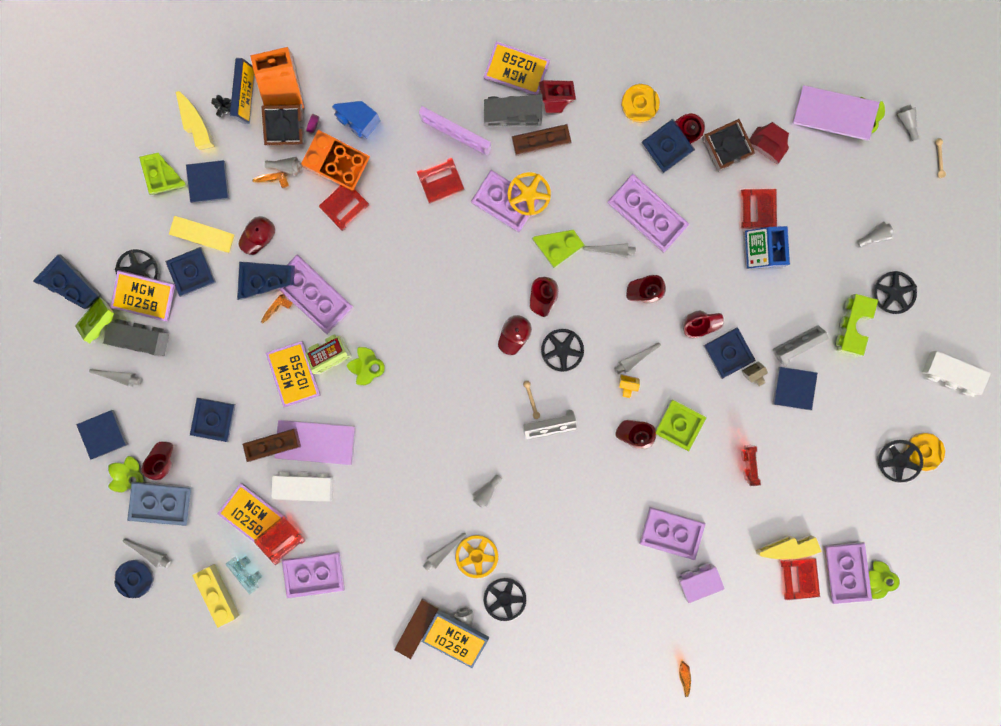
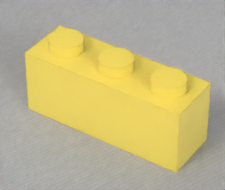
M215 564L192 575L217 628L235 620L239 616L237 608Z

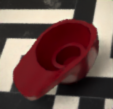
M689 113L676 120V123L690 143L696 142L703 136L705 124L699 115Z
M254 217L246 225L238 243L240 249L249 255L257 254L273 239L275 234L274 224L266 217Z
M649 275L636 279L628 284L626 297L629 301L657 302L665 295V282L659 275Z
M538 277L534 280L531 287L530 309L534 313L546 317L558 298V285L552 278Z
M701 310L695 311L685 317L683 330L689 338L702 337L721 329L724 318L721 313L707 314Z
M520 315L509 317L504 323L498 341L499 349L507 355H515L529 339L532 331L531 323Z
M624 420L617 428L615 435L633 448L647 449L655 442L656 430L653 425L647 422Z
M158 442L154 445L141 468L142 474L152 480H161L169 473L172 467L170 457L173 444L170 442Z

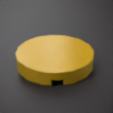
M636 84L626 90L622 97L621 106L623 113L628 119L633 122L642 123L649 121L655 116L659 110L660 100L657 92L652 87L646 84Z
M920 433L909 439V442L915 444L922 453L923 471L934 470L943 462L945 448L943 442L937 436L929 433ZM906 444L905 451L910 447V445ZM915 450L909 457V461L919 466L920 458Z

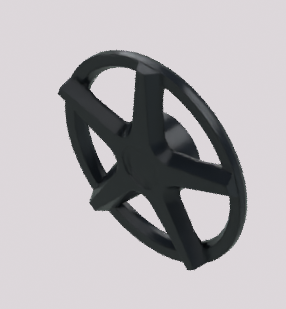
M133 249L126 251L117 260L115 267L116 275L117 271L121 270L149 277L146 274V269L154 264V279L158 278V266L155 259L143 250ZM134 253H142L150 259L138 263ZM129 254L131 265L129 267H120L123 258Z
M888 272L882 275L876 282L874 298L878 300L877 305L883 311L890 314H901L908 311L914 305L917 298V285L910 276L903 272ZM893 275L892 286L880 284L885 277ZM899 275L906 278L911 285L901 287ZM877 289L887 294V299L883 305L879 302ZM913 291L912 300L907 305L903 295ZM894 301H897L903 309L892 311L887 308Z
M569 329L554 330L543 340L541 346L542 358L553 370L561 372L572 370L579 365L584 356L583 342L574 331ZM559 332L569 333L563 342H560L554 334ZM574 337L578 340L581 351L570 348ZM550 339L555 349L545 354V344ZM568 356L579 357L574 365L567 368ZM559 357L561 368L550 364L548 359Z
M894 440L887 443L880 451L878 465L886 478L893 482L905 483L915 479L920 474L923 468V456L919 448L912 442ZM904 443L910 445V447L903 453H900L894 444ZM889 447L893 459L882 462V456ZM915 450L920 458L919 466L909 461V457ZM895 467L896 479L889 476L883 468ZM905 468L917 471L910 478L902 479Z
M497 579L489 584L485 590L483 599L485 609L490 616L499 621L514 620L525 609V590L514 579ZM499 582H508L503 592L493 586ZM513 584L521 590L523 597L511 595ZM489 591L497 598V601L490 607L487 605ZM523 603L520 611L513 616L511 604ZM502 607L507 618L498 617L492 612Z

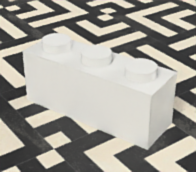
M938 351L930 352L922 373L928 375V379L935 382L941 380L945 382V386L952 389L960 388L963 390L962 393L972 397L974 395H982L991 374Z
M280 471L278 475L272 476V499L326 502L332 500L333 477H328V473H317L316 476H309L307 472H297L296 476L290 475V472Z

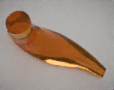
M286 172L262 175L252 179V182H273L279 180L282 188L289 186L286 179L288 173Z
M284 294L279 295L264 314L261 323L263 324L279 309L280 305L290 309L292 302L285 299Z
M682 660L679 676L684 687L685 697H689L691 689L690 667Z

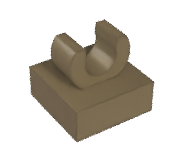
M756 362L742 370L745 378L751 383L754 381L758 386L766 383L763 376L768 374L766 367L760 362Z

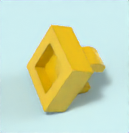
M621 374L619 388H623V397L630 398L632 390L638 392L640 380L636 377Z

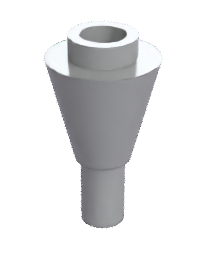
M907 105L900 108V112L897 115L906 129L909 130L911 140L919 139L916 129V107Z
M297 157L277 161L266 160L265 168L277 169L296 176L301 170V162L298 161Z
M883 221L868 236L857 240L860 247H863L871 242L892 239L894 230L890 223L886 224Z
M496 474L489 484L487 483L472 494L474 497L473 501L480 507L483 505L487 507L495 487L502 478Z
M468 608L458 609L457 613L454 614L455 619L472 627L473 611L468 610Z

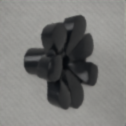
M216 95V99L212 98L211 103L218 109L216 112L217 116L223 117L224 114L230 112L231 99L224 98L223 100L221 95Z

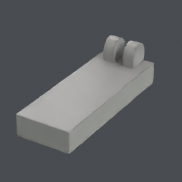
M818 325L774 348L773 351L778 360L784 366H787L790 363L789 359L829 339L827 332Z
M568 410L566 416L524 424L526 439L577 429L575 415L572 410Z

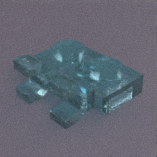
M247 556L242 559L234 557L226 563V566L250 595L259 588L257 583L263 576L259 571L254 574L247 572L245 569L246 565L251 562Z

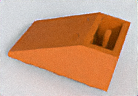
M285 47L250 55L263 105L302 104L303 109L304 104L290 49Z
M318 130L301 166L353 191L370 156Z

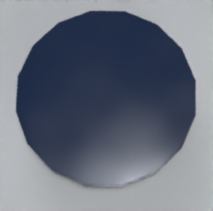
M129 560L121 564L116 570L115 587L124 597L140 598L152 588L154 581L153 571L144 561Z

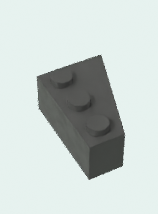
M542 94L509 96L505 98L491 96L488 99H484V126H541Z
M115 319L114 322H110L107 325L103 344L149 353L151 355L165 356L169 334L163 333L164 329L152 327V330L145 329V325L134 323L133 326L126 325L127 321Z

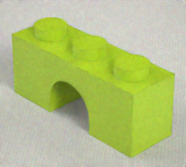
M858 294L848 297L845 304L847 309L846 315L842 317L840 323L842 331L836 339L837 351L864 356L869 337L857 332L856 323L860 318H874L878 303L877 299Z

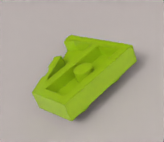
M159 153L139 157L149 195L186 187L185 182Z
M574 230L539 235L532 238L553 268L584 246V243Z

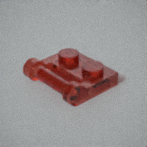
M452 158L427 170L417 171L429 204L465 190ZM448 169L452 172L450 175L429 183L425 179Z
M340 185L319 207L343 231L346 225L362 209H366L369 206V203L355 189L352 191ZM357 199L359 203L339 220L337 216Z
M777 189L741 190V196L743 197V222H741V228L777 227ZM751 196H756V222H751Z
M744 445V450L741 451L742 460L746 463V469L743 470L745 481L747 480L749 486L761 485V480L758 478L756 452L758 451L755 445Z
M285 516L281 517L254 539V543L274 565L281 562L280 559L297 545H302L306 541L303 535L298 532ZM292 535L295 537L276 554L273 553L277 547Z
M816 558L781 560L785 581V600L820 597ZM796 566L799 592H793L791 567Z

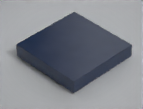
M671 119L642 141L663 173L695 151L674 119Z
M224 160L186 165L190 203L229 199Z
M202 247L165 261L179 297L216 283Z
M738 327L703 345L721 379L756 361Z
M778 367L773 405L812 410L818 373Z
M197 398L190 435L229 442L236 404Z
M114 410L76 424L90 460L128 445Z

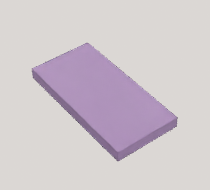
M803 85L793 124L869 141L880 102Z
M423 106L420 108L419 115L422 122L485 155H489L491 142Z
M634 174L625 181L607 202L663 253L689 225L683 217Z
M297 254L287 264L295 266L294 285L279 290L323 332L328 334L353 306Z
M278 420L277 433L297 428L301 447L275 454L276 459L352 465L354 426Z

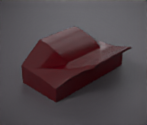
M543 80L539 82L546 113H562L567 104L576 100L573 81Z
M773 122L763 127H757L749 138L753 149L777 165L789 149V133Z

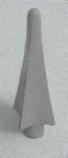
M628 243L605 246H583V250L603 252L627 258L628 254L635 255L636 247H628Z
M656 343L638 354L619 361L620 365L614 368L616 373L629 372L642 359L659 348L661 344Z
M89 370L92 374L109 378L126 386L130 385L133 387V384L139 385L141 381L139 377H135L136 373Z
M462 533L454 541L427 557L428 561L423 567L427 571L432 567L436 569L451 550L466 537V534Z
M123 539V543L137 551L156 568L158 566L165 568L169 566L170 561L165 559L167 554Z

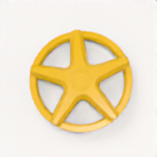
M532 172L522 173L516 176L510 183L508 200L513 209L518 213L536 215L542 212L549 204L551 197L550 186L541 175ZM525 176L535 177L529 186L519 179ZM540 180L546 186L547 194L536 190ZM516 184L521 190V194L512 199L511 190L513 185ZM534 200H546L545 204L535 211ZM526 201L529 212L518 209L514 204Z
M469 536L462 540L457 547L455 554L456 564L459 570L468 577H486L497 566V548L485 536ZM482 539L476 549L469 545L467 541ZM487 542L492 546L495 557L484 554ZM463 546L469 553V556L459 562V552ZM482 562H494L492 568L482 574ZM474 564L477 575L466 572L462 567Z

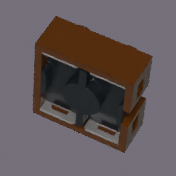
M302 104L261 106L264 145H296L305 143L304 127H300V121L303 120Z
M740 119L706 133L702 137L718 172L732 166L735 160L741 162L755 154Z

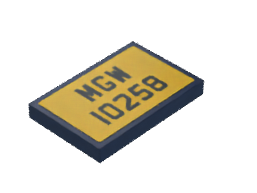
M236 58L230 116L243 124H250L255 74L250 63L243 58Z

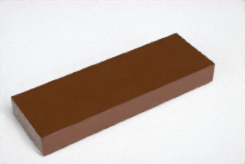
M568 124L512 136L516 156L572 143Z
M297 428L242 444L247 462L301 447Z
M422 598L394 650L411 659L439 607Z

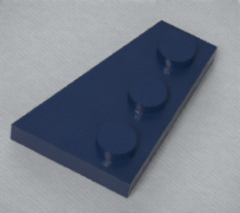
M58 254L33 280V282L65 297V299L83 309H88L101 296L61 254Z
M239 262L237 300L294 285L295 266Z

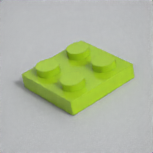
M99 297L75 327L82 339L90 344L92 340L98 338L102 328L112 321L114 313L107 302Z
M671 400L656 428V435L689 451L707 417Z

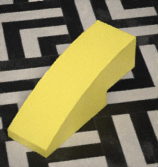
M180 91L176 92L183 128L186 132L193 134L195 147L199 150L215 147L211 133L200 112Z
M174 216L169 235L227 253L230 252L235 236L234 234Z
M812 535L796 541L792 536H788L756 550L759 556L771 559H798L822 552L816 537Z

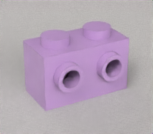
M710 564L700 566L699 570L693 573L692 571L681 574V578H678L688 603L725 589L717 568L714 565L710 566Z

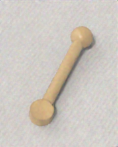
M938 138L935 141L936 145L938 146L939 172L937 173V176L939 178H944L946 176V172L943 170L941 145L943 144V140L941 138Z
M524 381L523 386L527 389L534 412L533 418L539 419L540 413L537 412L531 393V383Z

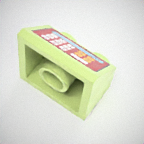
M331 335L325 339L326 343L320 346L317 343L308 348L309 352L305 353L313 374H320L352 357L341 336Z

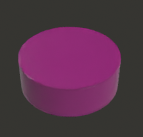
M311 115L306 132L314 134L319 122V116Z

